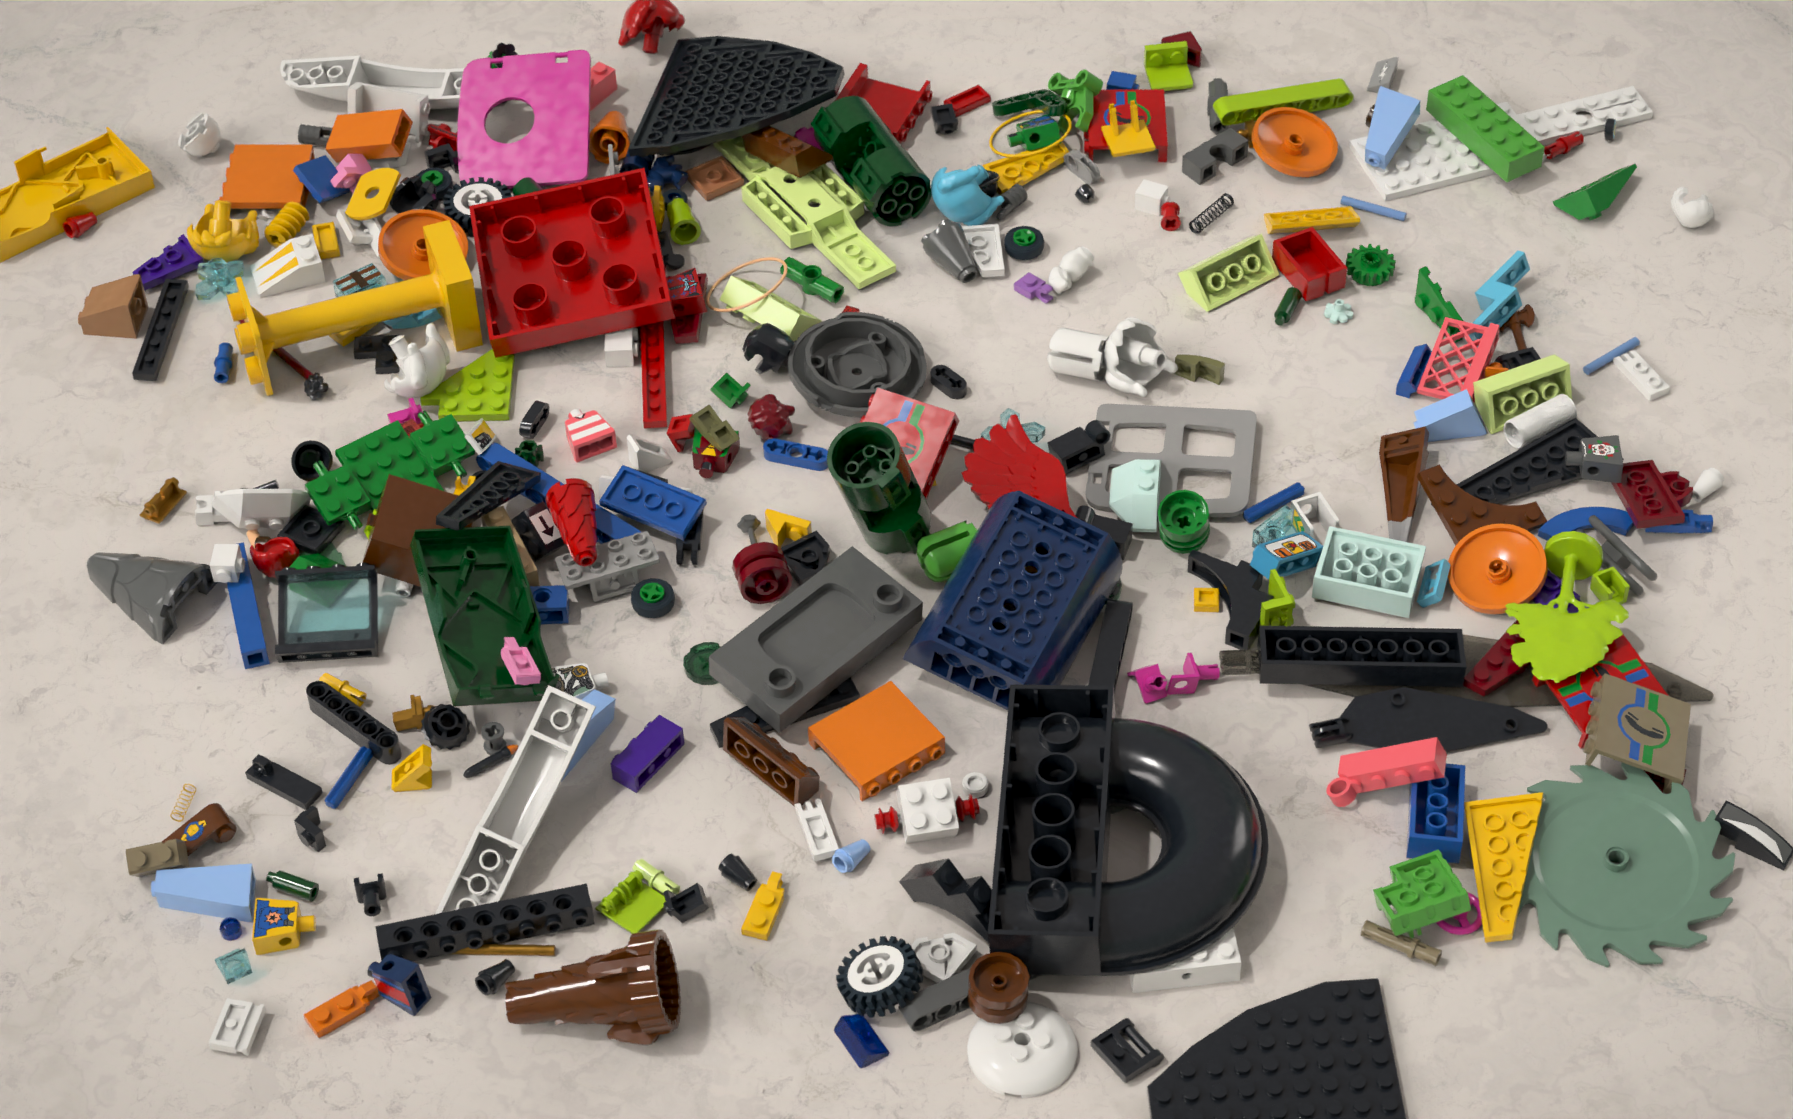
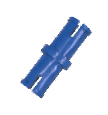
M223 342L219 345L218 356L214 360V366L216 367L214 380L218 383H226L228 381L229 370L233 365L231 358L233 346L230 343Z

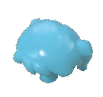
M978 164L967 170H954L949 173H945L947 168L943 167L936 172L932 179L931 193L938 209L951 221L963 223L967 226L983 225L989 220L997 207L1005 201L1002 196L991 198L980 189L979 185L989 178V174L983 166Z

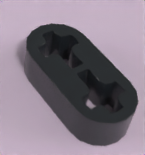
M936 365L931 369L930 381L933 386L951 399H961L966 396L967 382L964 378L945 365Z
M536 400L520 423V436L533 439L548 418L550 410L548 403Z

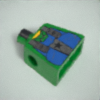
M1048 115L1016 125L1017 132L1007 135L1010 147L1021 145L1027 151L1047 147L1061 138L1058 123Z

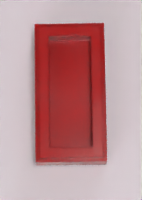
M977 85L944 100V105L952 104L955 117H958L991 102V96L980 85Z

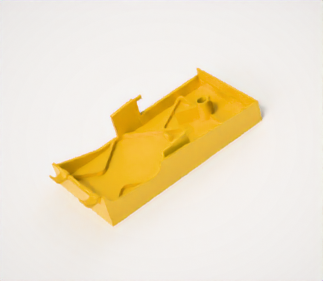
M106 127L107 133L46 162H43L41 152L47 150L45 146L38 150L35 149L14 161L19 181L0 190V263L65 232L63 223L69 217L93 212L95 216H98L154 189L155 185L151 170L109 127Z

